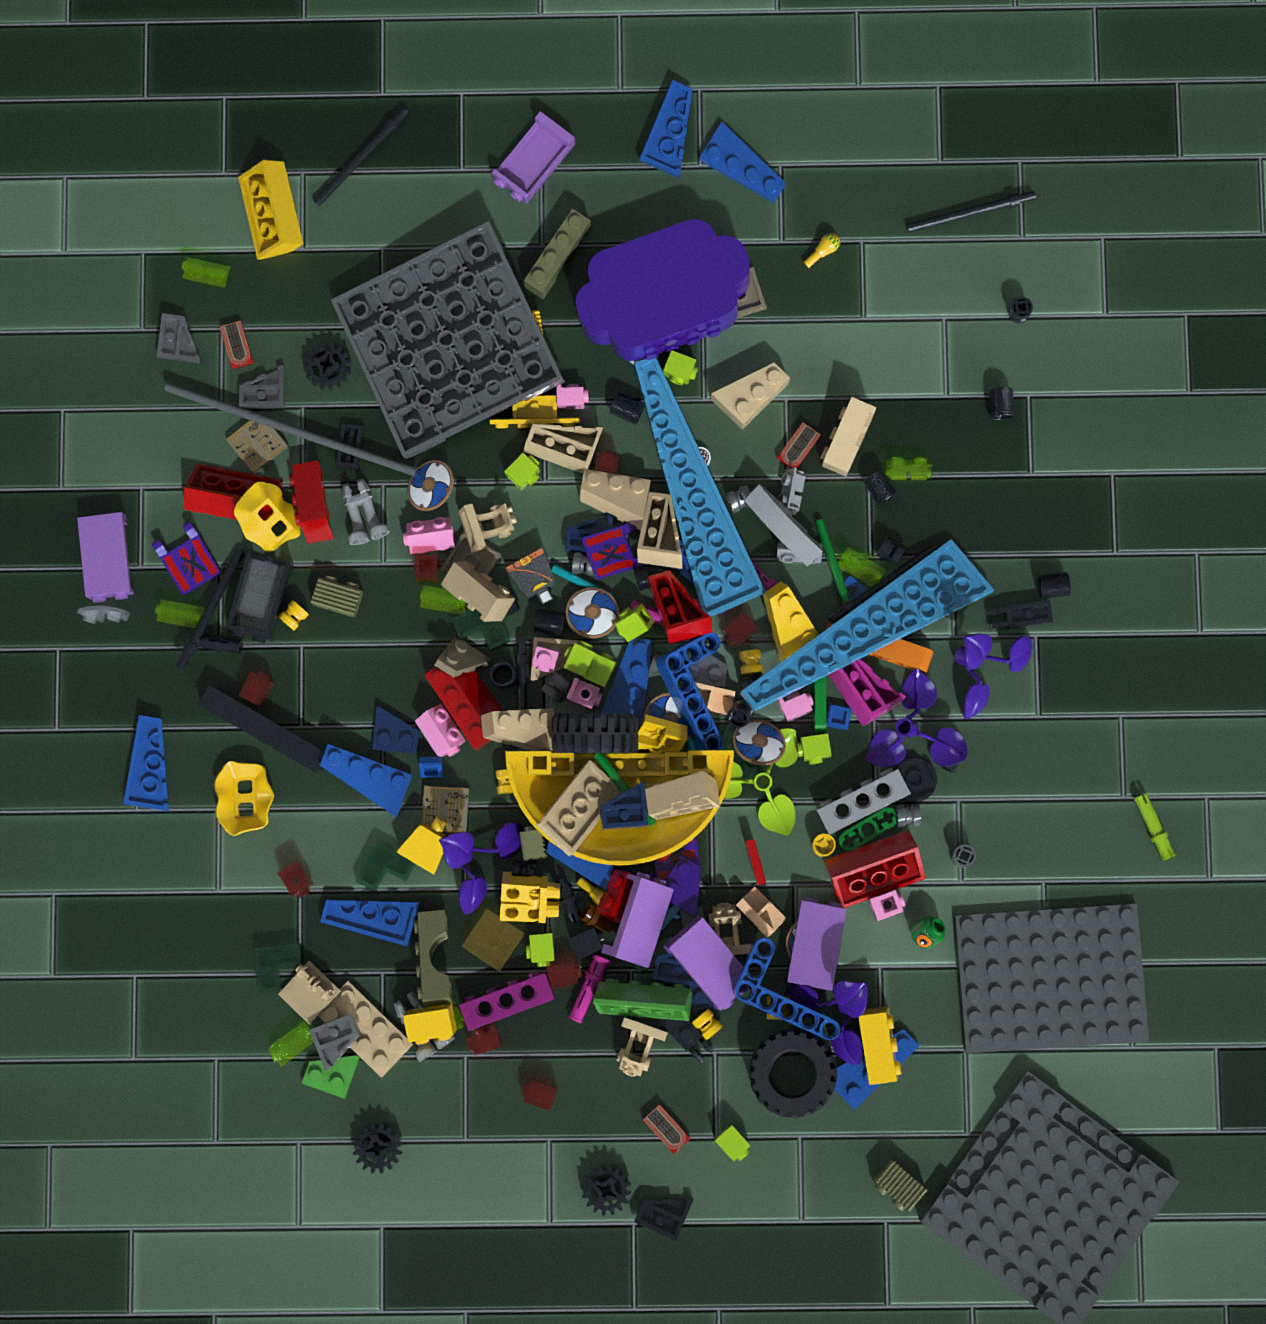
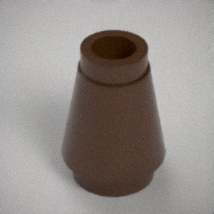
M587 904L580 915L583 923L609 933L613 929L615 922L597 912L598 906L596 904Z

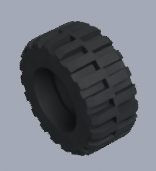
M555 713L552 717V749L554 752L636 753L638 750L639 718L636 714Z
M799 1029L778 1031L765 1038L754 1051L749 1071L751 1089L759 1103L764 1105L771 1113L790 1118L811 1115L826 1104L835 1089L837 1065L833 1053L822 1039L812 1033ZM796 1051L803 1053L813 1063L815 1069L814 1082L802 1094H785L775 1086L772 1080V1066L775 1060L785 1052Z

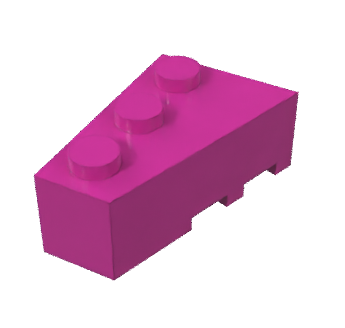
M859 659L828 676L862 726H865L897 707L906 696L895 691L889 686L888 681L878 677L872 672V668Z

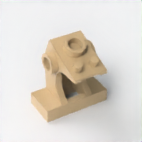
M506 503L491 507L490 512L485 514H476L473 504L464 505L458 511L471 553L480 552L486 546L484 539L495 536L505 538L512 535L511 531L515 530L513 524L517 523L512 507H507ZM492 519L494 529L484 531L481 522Z
M720 903L717 906H713V913L708 914L710 927H714L715 933L720 938L719 924L732 923L733 937L720 939L733 955L748 954L751 944L739 945L737 925L742 923L741 913L736 911L735 904Z
M624 1017L622 1027L631 1029L632 1032L626 1049L621 1048L617 1059L618 1062H621L619 1069L629 1076L638 1075L641 1077L642 1071H647L651 1062V1058L647 1056L653 1039L665 1041L668 1032ZM634 1040L647 1044L643 1057L629 1053Z

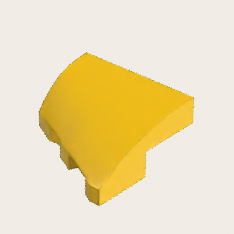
M645 714L639 725L638 750L649 749L650 753L654 754L680 752L687 741L688 726Z

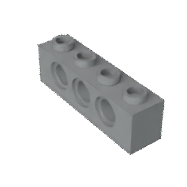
M889 768L880 773L881 778L875 781L870 778L860 783L862 788L854 792L850 788L840 793V799L833 802L832 798L820 803L821 808L817 812L829 835L910 795L911 793L899 770L894 771L893 768ZM881 783H885L890 787V792L886 796H880L877 793V786ZM862 793L867 794L870 799L868 805L864 807L859 806L856 802L857 796ZM840 804H846L849 807V813L845 817H840L836 813V808Z

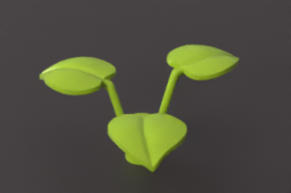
M795 729L780 730L786 742V749L782 758L775 762L779 767L791 766L798 758V741ZM733 762L731 779L724 798L731 799L739 796L742 792L741 783L753 784L757 790L765 791L769 802L763 803L758 811V818L762 826L785 836L790 835L795 824V807L793 802L785 795L781 794L772 799L769 790L772 786V778L769 774L773 764L768 765L765 773H758L753 779H741L743 775L742 769L737 763Z

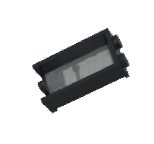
M247 551L226 629L231 631L232 636L243 639L244 635L253 637L252 641L265 644L266 641L273 642L279 618L278 615L280 614L290 575L294 567L291 562L286 561L284 563L276 561L272 557H261Z

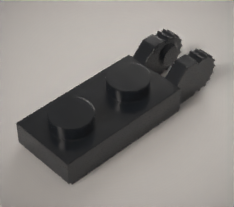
M1050 600L1007 605L1004 608L987 611L988 616L992 617L1002 614L1006 615L1005 622L989 624L990 630L1053 623Z
M656 1018L686 1051H689L700 1064L704 1061L703 1056L692 1047L697 1041L703 1045L707 1052L712 1053L714 1051L702 1037L700 1031L690 1021Z

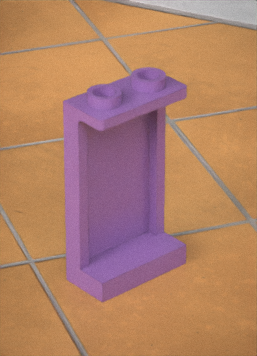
M540 111L535 117V124L497 170L493 169L491 172L494 184L501 189L505 187L511 192L510 195L516 201L520 202L522 200L527 204L575 146V137Z
M118 512L77 518L85 597L93 600V602H104L109 597H115L116 600L127 599L128 595L134 594V589L131 587L125 533V525H127L126 515Z
M637 872L636 876L627 875V878L634 882L613 946L604 944L601 953L649 968L674 889L666 887V882L653 878L650 881L649 875Z
M806 897L805 901H800L799 903L800 909L785 983L807 985L811 988L832 991L847 909L841 908L842 904L828 902V905L819 904L818 899Z
M696 916L663 947L682 965L713 1003L712 1006L720 1011L722 1009L726 1010L734 1003L733 987L743 966L704 918ZM747 984L741 985L739 987V994L742 995L748 991L749 986Z

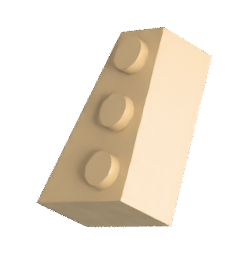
M772 363L711 393V400L743 430L789 384L790 377L775 363Z
M851 397L847 408L843 406L838 417L841 420L839 427L834 426L829 439L833 440L830 447L825 446L820 459L824 460L822 467L845 477L847 476L872 421L876 407Z
M533 424L523 452L584 474V469L589 468L603 427L582 428V426L561 427V425Z
M584 469L580 501L603 513L608 512L616 516L618 520L626 521L641 531L651 480Z
M649 492L637 547L638 563L682 569V553L672 497L669 494Z
M467 561L454 562L441 585L458 600L462 599L467 602V608L471 611L477 609L482 614L480 619L484 622L502 621L515 600L509 594L510 591L502 585L497 586L492 583L493 579L490 576L475 571V566Z
M554 708L492 711L481 715L483 738L506 745L517 746L526 751H551V753H558L552 749V717L554 715Z
M704 771L666 783H656L652 787L645 789L648 815L656 820L720 807L717 780Z

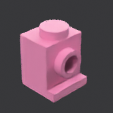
M561 384L557 386L558 410L585 409L584 403H589L588 389L579 387L578 384H568L566 388H562Z
M538 645L532 667L544 672L554 673L560 651Z
M575 678L568 693L567 701L593 710L594 706H599L603 694H600L601 689L599 687ZM584 690L590 692L588 698H583L581 696V693Z
M797 692L786 697L788 700L784 702L783 698L778 700L786 722L812 712L811 706L814 705L810 693L800 695Z
M896 890L868 900L876 921L904 912L902 908L905 906L904 899L901 893L897 894ZM885 901L891 902V908L888 910L883 907Z

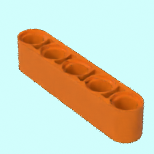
M829 620L827 622L825 630L833 625L829 622ZM899 639L869 655L911 670L918 669L922 673H927L934 651Z

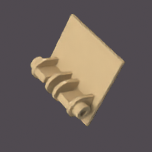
M308 961L304 966L301 964L296 968L297 974L278 995L310 1025L341 991L311 961Z

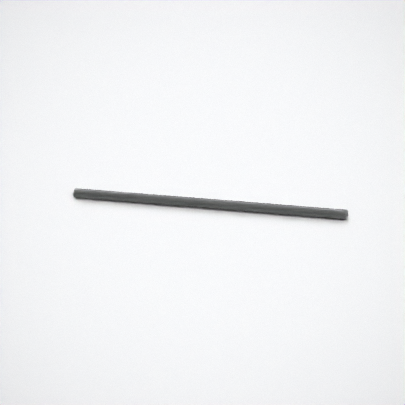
M167 383L165 386L166 392L412 476H415L417 472L416 467L170 383Z

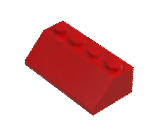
M197 463L184 487V509L237 520L234 514L236 504L253 484L257 482L270 483L278 486L282 491L283 480ZM268 504L258 511V515L262 520H266L273 513L272 508Z
M435 667L424 674L474 750L478 751L490 743L492 740L483 738L481 715L503 710L476 670L452 677L438 667Z
M910 830L824 860L839 904H842L841 908H847L926 879L918 846Z

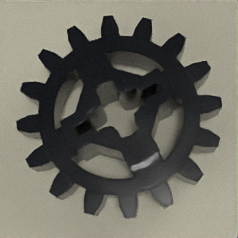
M323 342L322 348L315 345L316 351L314 353L308 351L310 359L304 358V362L308 366L303 367V370L309 373L306 375L308 381L312 380L314 387L319 384L321 390L328 386L329 390L333 391V385L341 388L340 381L347 383L348 380L345 375H351L352 373L347 368L352 366L351 361L347 360L349 358L348 353H343L344 349L342 346L336 349V345L333 342L330 347H327L325 342ZM336 355L341 359L342 365L335 362ZM328 363H330L332 367H328L327 370H325L323 366H327ZM313 368L320 371V378L314 374Z
M372 1123L371 1130L365 1126L363 1127L364 1134L357 1133L356 1136L360 1140L353 1142V1145L358 1147V1150L354 1151L353 1155H359L360 1158L357 1159L356 1163L363 1162V1170L371 1167V1173H375L376 1168H379L380 1173H384L385 1166L391 1170L393 1168L391 1162H399L396 1155L403 1153V1151L398 1149V1146L402 1145L403 1142L396 1140L400 1135L399 1133L394 1135L391 1133L393 1130L392 1126L386 1130L385 1123H381L379 1128H377L375 1123ZM380 1133H383L386 1136H388L391 1141H386L383 1138H381ZM369 1135H371L370 1143L368 1144V1146L363 1147L365 1139ZM376 1142L380 1146H388L383 1148L380 1154L376 1150H368L375 1146ZM393 1149L391 1157L385 1162V1154ZM365 1155H370L371 1157H373L375 1163L369 1161L365 1157Z
M611 1164L608 1165L607 1170H604L602 1165H599L598 1172L591 1169L592 1177L585 1176L584 1178L588 1185H582V1189L587 1190V1193L583 1194L582 1198L589 1199L586 1206L594 1205V1213L601 1209L602 1216H605L606 1210H609L611 1215H614L615 1208L622 1211L621 1203L628 1204L629 1202L625 1195H631V1191L626 1190V1187L630 1186L631 1182L624 1181L627 1174H618L620 1171L619 1167L615 1171L611 1170ZM601 1175H610L606 1180L600 1181L596 1179ZM617 1179L621 1183L622 1193L616 1190L615 1183ZM609 1184L613 1194L607 1193L605 1196L602 1194L603 1190L600 1186L606 1187ZM591 1186L597 1190L598 1197L596 1201L592 1196ZM613 1199L617 1201L612 1205H603L607 1200Z

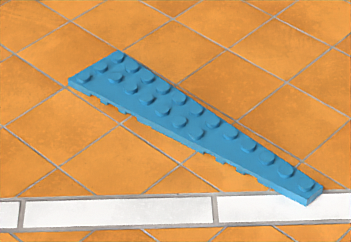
M657 358L651 360L644 359L635 363V370L669 495L672 497L674 513L699 605L705 613L707 612L712 617L763 595L766 591Z
M951 539L741 691V695L751 708L757 711L993 593L994 589Z

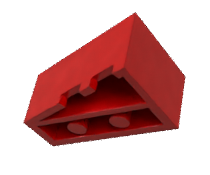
M319 461L292 465L293 474H289L291 487H295V493H292L294 507L297 506L298 512L294 513L296 525L301 526L308 544L334 539L329 525L330 513L327 511V496Z
M670 570L648 576L650 592L669 645L713 632L711 617L700 608L695 599H692L686 592V588Z

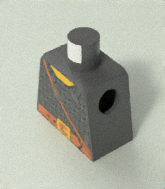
M542 547L505 567L508 575L528 599L537 595L542 605L554 599L548 588L555 585V581Z

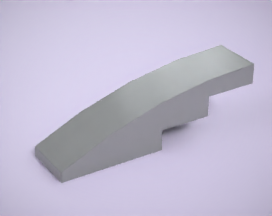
M760 483L744 498V501L764 524L807 567L823 552V548L807 534L808 531L792 517V512Z

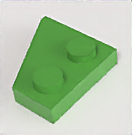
M358 1055L340 1057L333 1067L325 1071L321 1060L310 1061L302 1084L345 1099L360 1057Z

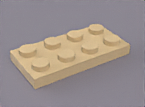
M589 760L582 766L536 826L568 856H571L601 819L600 806L616 798L622 791L604 772Z
M347 981L340 989L341 992L320 1013L319 1017L327 1023L353 1013L361 1035L350 1048L382 1078L414 1044L412 1042L408 1043L407 1037L350 981Z

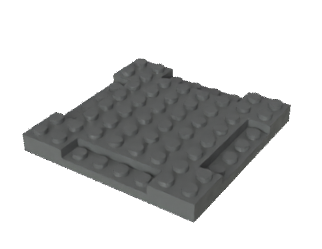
M489 221L331 299L400 452L406 460L446 441V438L523 400L528 401L565 382Z
M1025 1070L919 1221L1058 1324H1081L1099 1299L1102 1289L1151 1219L1154 1220L1179 1184V1181L1070 1103L1032 1073Z

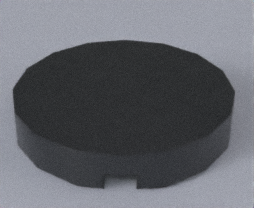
M913 757L905 759L897 765L895 770H899L911 793L902 798L903 800L916 803L926 800L933 794L937 785V775L929 762Z

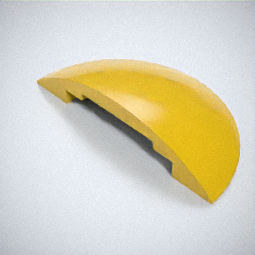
M734 750L603 755L630 788L635 787L640 782H645V789L656 783H666L704 771L717 780L721 805L731 779ZM505 751L509 781L521 810L538 832L554 845L556 844L536 824L582 766L591 760L609 777L594 758L595 754L551 753V751ZM719 807L658 819L651 827L648 825L647 827L602 830L600 819L574 852L573 856L590 862L620 866L635 865L659 859L680 849L696 837L711 821Z

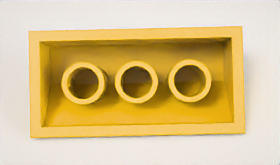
M262 160L238 177L256 256L259 260L290 253L303 245L285 164L282 161Z

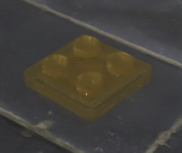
M486 909L462 947L500 972L525 933L507 921H500L498 915Z

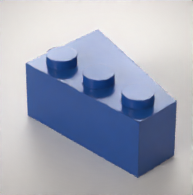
M549 841L546 853L608 891L606 887L612 875L614 865L590 862L573 855L568 856L562 849Z

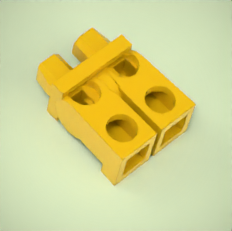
M503 872L500 921H539V923H545L546 917H558L559 902H549L547 898L560 899V884L548 882V876H541V878L538 876L522 877L512 876V872Z

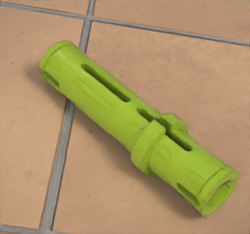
M1146 793L1134 798L1152 836L1150 840L1152 843H1155L1162 861L1176 856L1167 838L1169 835L1167 832H1164L1148 794Z

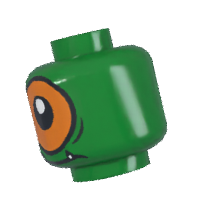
M931 915L925 916L913 924L911 930L912 940L921 948H932L945 938V925L939 918Z

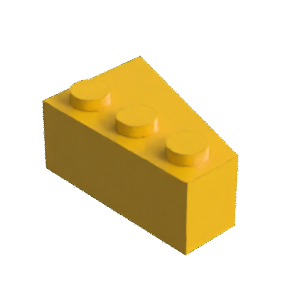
M779 582L763 593L768 619L773 631V639L778 652V660L782 662L819 634L789 586Z
M889 1006L865 1009L864 1013L859 1016L869 1085L896 1082L898 1075L902 1074L900 1061H896L895 1056L898 1046L896 1038H893L894 1020L893 1016L890 1015Z

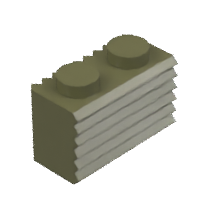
M325 576V579L318 578L311 604L356 618L363 596V591L359 589V585L351 582L343 585L337 583L338 579L331 576Z
M534 826L524 827V832H520L523 859L525 861L546 859L548 855L546 854L545 837Z
M891 1158L873 1178L876 1182L874 1187L884 1196L888 1192L894 1198L892 1203L901 1211L906 1208L910 1212L927 1192L920 1183Z

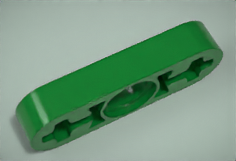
M826 676L814 682V733H826Z
M889 807L883 808L846 830L838 838L839 847L849 852L880 835L897 823V812ZM883 812L891 813L893 815L891 818L892 823L889 824L887 821L882 823L880 826L883 829L879 831L877 823L872 818L876 817L877 821L884 817ZM870 823L874 826V833L871 836H866L862 833L861 828L863 824ZM857 828L858 834L863 841L860 842L859 838L852 842L853 847L849 845L844 846V836H854L856 833L853 830Z

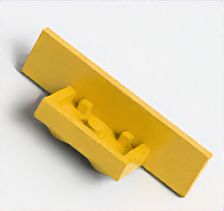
M538 395L528 401L523 400L513 405V418L490 419V424H495V428H509L508 424H517V428H530L531 424L538 423L543 425L562 423V427H575V423L580 422V417L557 416V395Z

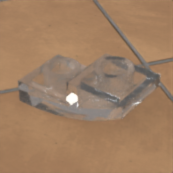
M89 606L79 608L77 612L83 616V621L95 624L96 621L103 623L106 615V619L119 623L120 620L127 622L130 615L126 610L109 606Z

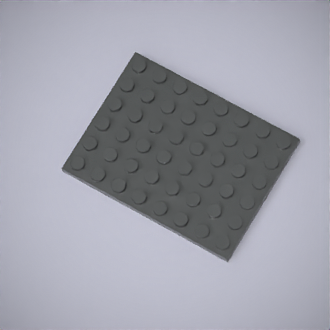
M1137 904L954 916L965 1053L1149 1042Z

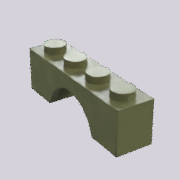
M574 209L570 211L524 279L526 289L542 299L546 297L556 282L558 273L568 256L576 247L581 245L591 230L590 219Z
M445 910L418 912V920H414L415 934H419V942H415L416 955H420V964H416L417 977H421V986H418V999L423 1001L425 1007L452 1003L449 976L438 972L432 966V955L435 948L441 942L448 939Z

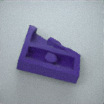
M680 856L665 881V886L674 889L670 903L696 917L698 913L701 868Z

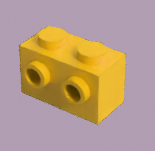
M452 1003L407 1010L403 1015L408 1043L424 1044L429 1042V1039L438 1038V1041L448 1040L452 1038L451 1036L457 1030Z

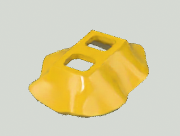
M257 482L237 502L234 514L246 539L258 544L264 551L273 552L286 541L295 539L300 535V525H296L294 513L298 511L292 504L283 500L282 491L278 486ZM268 504L272 508L273 513L266 520H262L258 515V511ZM279 520H282L286 525V529L279 536H276L271 528Z
M227 762L218 773L214 783L215 792L218 796L215 813L219 823L232 836L264 828L268 824V812L274 799V793L266 778L265 767L256 763ZM251 780L252 792L240 794L238 792V782ZM241 803H252L253 815L240 816L239 805Z

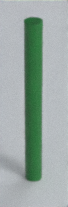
M817 520L815 524L843 604L847 600H851L824 520Z
M603 753L594 755V758L622 793L631 789ZM647 809L648 825L651 827L657 820L648 815Z

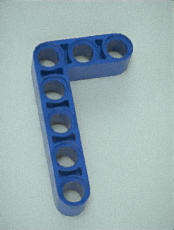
M712 632L691 638L662 654L657 660V668L684 724L688 726L687 730L698 751L722 750L723 747L720 733L688 669L689 666L711 655L720 648V638ZM706 638H707L708 641H709V647H708V648L705 646V639H706ZM687 648H689L691 651L690 658H688L686 654ZM669 658L673 662L672 668L668 666ZM679 678L682 680L683 683L681 689L678 687ZM688 699H691L692 701L691 709L688 707L687 704ZM698 719L702 721L701 729L697 726ZM708 739H710L712 743L710 749L707 747Z
M767 938L755 940L733 987L734 996L746 1004L827 1040L837 1038L840 1033V1026L835 1020L760 986L774 954L775 946ZM761 942H765L769 946V951L765 955H761L758 952V945ZM752 963H756L760 969L756 976H751L748 972V967ZM743 984H747L750 988V994L747 997H742L739 994V987ZM763 994H768L771 997V1003L767 1007H763L760 1004V997ZM788 1003L792 1007V1012L789 1016L785 1017L781 1013V1007ZM806 1013L811 1014L813 1018L809 1026H805L802 1023V1016ZM826 1023H831L834 1029L833 1033L829 1036L823 1033V1026Z

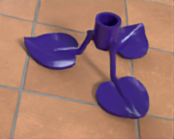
M976 633L963 637L965 646H961L956 651L955 662L965 666V671L970 673L977 682V684H972L967 691L964 704V719H969L983 710L990 694L989 686L982 684V680L975 674L973 669H977L985 659L1010 663L1009 670L1012 672L1022 670L1028 664L1032 655L1033 642L1031 638L1027 636L1017 638L1010 647L1009 658L1005 659L988 655L992 648V639L989 635Z
M915 669L906 679L901 691L906 696L902 701L903 706L909 710L915 709V711L910 715H906V718H901L897 721L895 726L896 732L881 730L873 737L865 758L870 764L880 767H891L899 764L906 755V748L901 742H903L904 737L912 738L916 735L934 742L930 747V755L933 761L941 766L955 765L965 761L968 756L967 744L958 731L952 728H942L939 730L937 738L920 732L917 722L912 720L920 712V708L927 709L931 707L937 698L935 684L920 670Z
M509 822L504 824L497 832L495 839L496 848L473 847L474 839L467 832H455L439 839L447 865L453 869L462 868L470 877V879L462 882L459 890L460 906L464 914H470L478 908L487 894L485 879L482 877L475 878V875L465 866L472 859V851L499 852L500 857L504 860L512 858L521 847L520 832H523L521 823Z
M840 981L834 987L835 999L824 1003H817L818 994L810 986L789 984L786 987L787 997L813 1011H816V1008H823L838 1003L839 1011L847 1014V1017L841 1026V1031L837 1038L831 1040L832 1048L845 1062L860 1065L864 1055L862 1038L855 1031L846 1030V1026L852 1017L857 1018L865 1011L868 997L867 982ZM806 1013L802 1017L811 1018L812 1016L811 1014Z

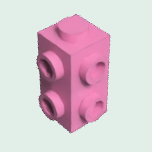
M438 517L432 520H418L406 523L407 532L403 533L405 546H409L410 554H423L428 551L455 548L451 517Z
M442 704L425 711L415 720L438 757L445 755L451 757L460 751L459 746L465 742V739Z

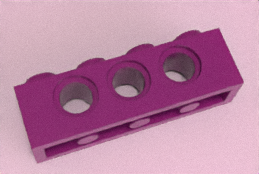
M539 970L528 974V980L520 982L519 979L507 982V987L498 990L496 986L485 990V996L477 998L475 994L464 998V1003L459 1006L468 1031L554 1000L555 996L547 974H541ZM530 985L534 988L532 998L528 999L522 995L524 986ZM504 993H509L513 997V1002L508 1007L502 1005L500 1000ZM487 1001L491 1004L489 1014H482L480 1012L479 1005L481 1002Z

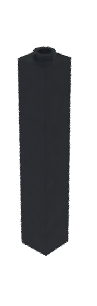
M208 686L198 705L315 773L318 770L322 771L324 769L319 766L324 753L323 750L214 687Z

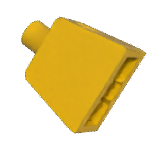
M439 816L435 817L431 825L422 821L400 846L397 853L434 875L444 853L439 839L447 836L442 832L448 822Z

